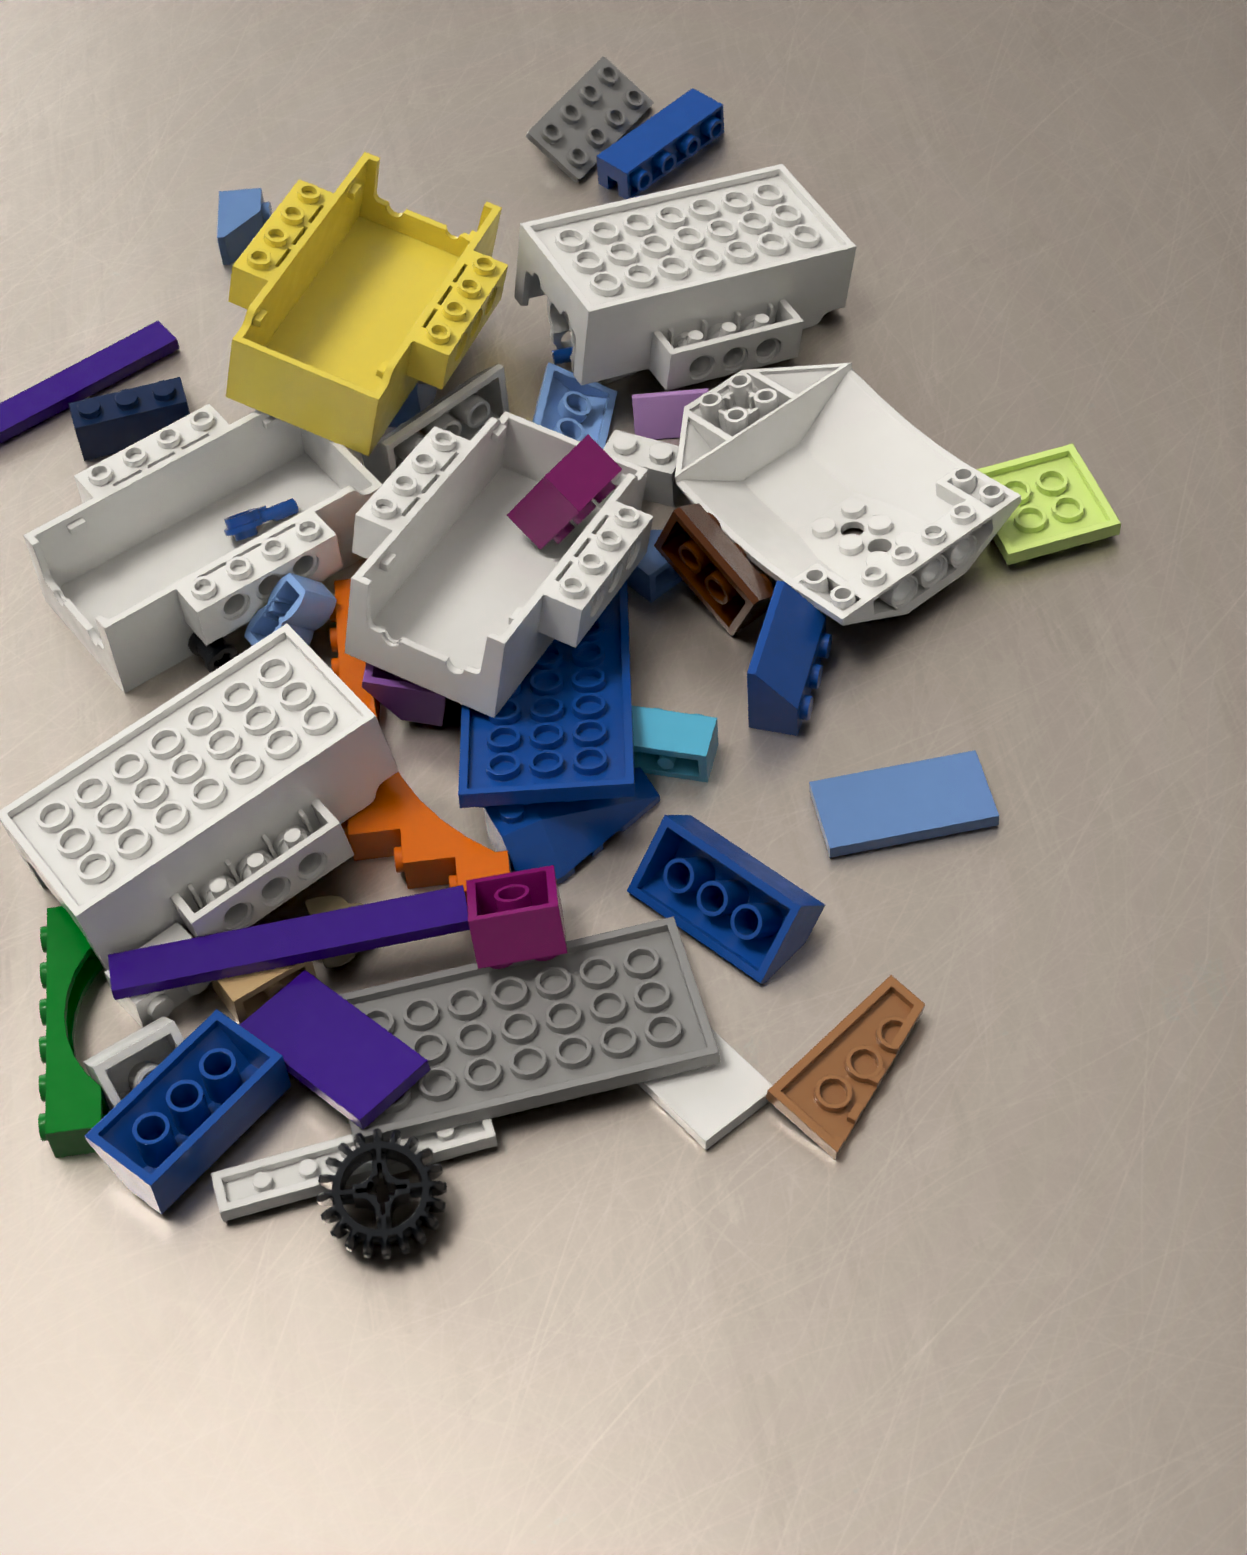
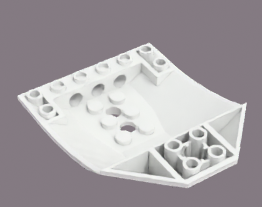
M852 363L741 370L684 407L675 472V481L678 487L692 504L699 503L706 512L713 514L717 518L723 532L733 543H737L743 548L747 558L776 581L786 582L815 608L843 626L905 615L964 575L1021 503L1020 494L964 463L908 422L852 369ZM849 528H860L863 530V533L860 535H842Z

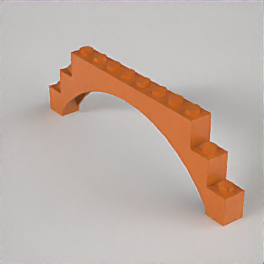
M351 579L334 581V591L337 601L330 616V621L336 622L337 627L329 628L332 652H338V658H331L332 671L376 715L379 722L380 702L362 688L366 662L345 653ZM399 771L380 784L376 791L375 799L370 805L341 824L354 852V861L394 856L396 872H405L408 889L449 884L450 888L463 885L467 902L466 880L511 873L508 851L495 852L466 837L441 820L416 796L401 777Z

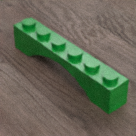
M63 906L47 908V926L40 927L41 946L43 952L47 953L46 962L40 963V979L43 989H46V998L40 999L39 1011L43 1026H46V1036L39 1037V1052L42 1063H46V1074L39 1075L38 1081L42 1102H45V1113L39 1114L38 1127L41 1140L48 1141L55 1158L96 1153L86 1141L85 1135L110 1112V1108L101 1086L84 1071L77 1061L74 1044L76 1018L83 998L94 979L104 967L67 910Z

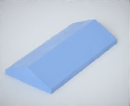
M549 362L545 369L532 422L577 441H582L589 434L603 449L606 445L618 391L597 382L581 386L573 376V372Z

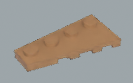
M890 975L769 1088L766 1099L835 1160L923 1013L925 1003Z

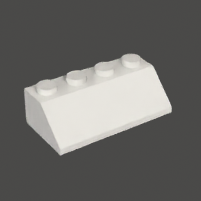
M498 363L477 373L408 421L400 424L396 429L379 440L369 456L362 454L364 466L383 484L434 426L471 441L491 417L499 419L505 411L509 412L504 367Z

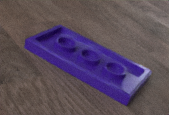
M306 970L240 1024L241 1027L283 1056L288 1073L362 1130L430 1071L427 1059Z

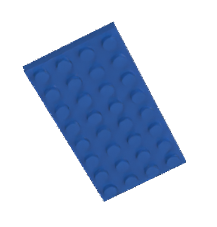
M627 580L576 648L556 639L552 641L494 718L462 704L458 786L460 808H484L500 805H528L532 803L635 797Z

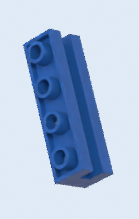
M694 88L690 89L596 156L598 184L609 190L618 183V195L623 199L636 197L724 133L723 104Z

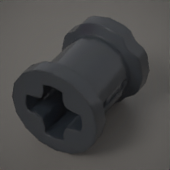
M193 632L188 641L190 651L196 656L202 657L205 661V667L210 673L239 655L233 645L227 644L223 637L206 646Z

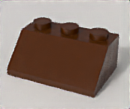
M699 503L675 509L654 547L731 637H733L768 610L774 591L773 585L764 574L759 573L748 561L743 548L737 543H733L723 532L717 518L713 514L706 512Z

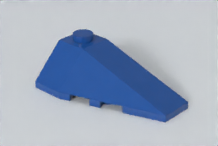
M637 767L634 768L635 797L484 807L488 838L496 852L508 851L511 872L554 865L557 884H560L575 873L574 867L587 856L591 855L594 857L603 850V843L617 831H625L659 803L660 795L642 768Z

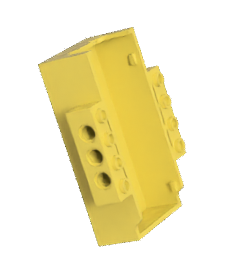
M364 152L334 193L299 179L233 264L228 302L248 310L241 328L232 339L226 397L369 456L418 381L441 390L444 388L500 302L508 264L492 258L502 207L486 201L477 232L472 230L470 234L463 233L459 237L453 236L448 232L447 225L408 209L403 213L393 211L389 202L380 198L377 194L380 158Z

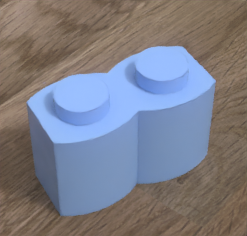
M288 573L274 586L267 605L259 609L252 617L244 637L253 646L280 627L288 624L309 646L314 631L322 627L333 613L337 599L322 582Z

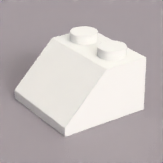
M162 1016L85 1060L83 1063L91 1078L101 1086L108 1106L112 1110L184 1041V1038L175 1021Z

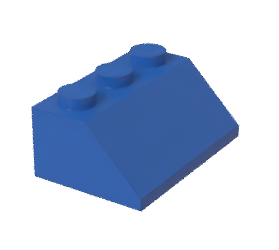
M777 580L747 671L749 728L798 736L802 720H810L813 708V696H810L812 689L818 690L820 687L823 673V665H820L821 658L828 659L832 634H826V616L784 581Z

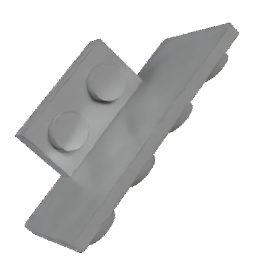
M602 57L528 131L526 137L574 182L578 183L597 163L596 156L620 140L653 105V101L607 58Z

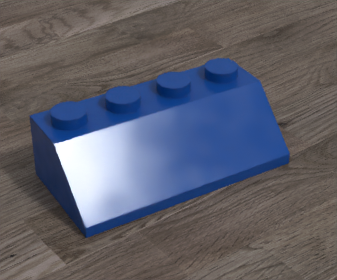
M664 815L627 889V892L665 918L674 916L676 925L760 984L766 983L806 943L825 907V904L691 815Z
M216 1009L85 1135V1139L132 1193L162 1215L292 1086L284 1058L277 1051Z

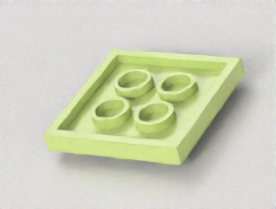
M1073 443L976 469L1021 495V503L993 537L1007 565L1120 534L1121 522Z

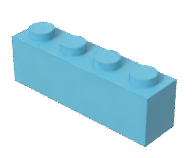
M632 706L634 768L641 767L644 773L708 783L719 744L717 718L702 714L667 711L660 708Z

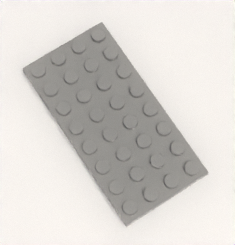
M674 916L566 941L567 953L558 955L548 961L532 959L515 962L502 969L490 967L478 969L476 962L339 994L427 1059L430 1071L365 1129L362 1130L349 1120L355 1149H357L354 1136L357 1133H362L366 1144L374 1142L373 1130L376 1128L381 1129L383 1141L390 1142L393 1130H400L402 1140L412 1136H420L720 1064L719 1050Z

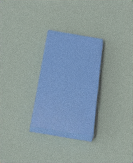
M976 750L809 782V792L830 858L999 825V813Z

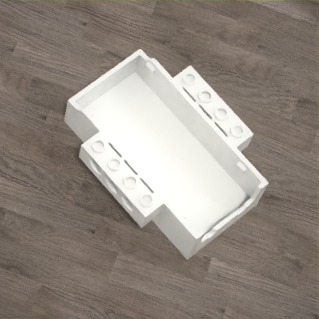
M783 164L520 223L514 297L522 307L528 305L529 298L546 295L560 314L568 315L570 327L576 336L573 376L581 386L649 368L663 388L669 391L738 373L741 370L754 369L798 357L802 330L817 325L826 313L845 307L856 245Z
M208 404L74 475L82 504L25 534L24 538L45 601L124 693H127L194 655L188 647V641L193 632L207 646L248 624L255 613L267 605L274 586L288 573L322 582L363 559L364 557L352 553L355 514L379 489L382 483L341 444L258 410L229 424ZM289 499H294L298 505V513L278 521L269 520L256 527L258 534L236 541L234 535H225L224 530L227 526L224 519L232 515L262 506L268 508Z
M507 411L499 419L491 417L471 441L434 426L355 514L352 553L367 560L351 577L345 653L494 718L554 639L572 647H577L646 555L653 521L652 515L641 511L648 469L607 453L622 468L611 480L616 488L600 504L593 498L591 501L596 505L595 509L579 525L571 520L570 522L575 528L559 544L552 539L540 550L511 521L507 514L580 441Z
M285 624L1 809L0 822L41 887L46 885L63 908L67 910L107 971L109 970V954L139 949L176 922L185 930L188 929L194 938L250 927L354 856V852L341 824L370 805L375 799L376 791L380 784L397 773L398 768L376 715L288 624Z

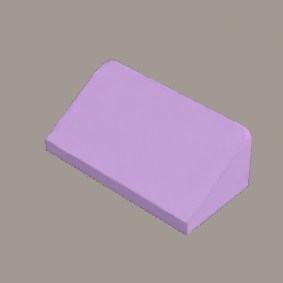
M708 388L633 394L632 405L635 435L654 440L680 438L684 407L704 393H707Z

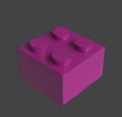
M588 434L533 487L507 516L540 550L552 539L559 544L575 528L570 522L571 520L579 525L595 509L596 505L591 501L593 498L600 504L616 488L611 480L622 468Z
M554 865L466 880L468 923L478 969L487 967L502 969L515 962L532 959L548 961L558 955L567 953L563 910Z

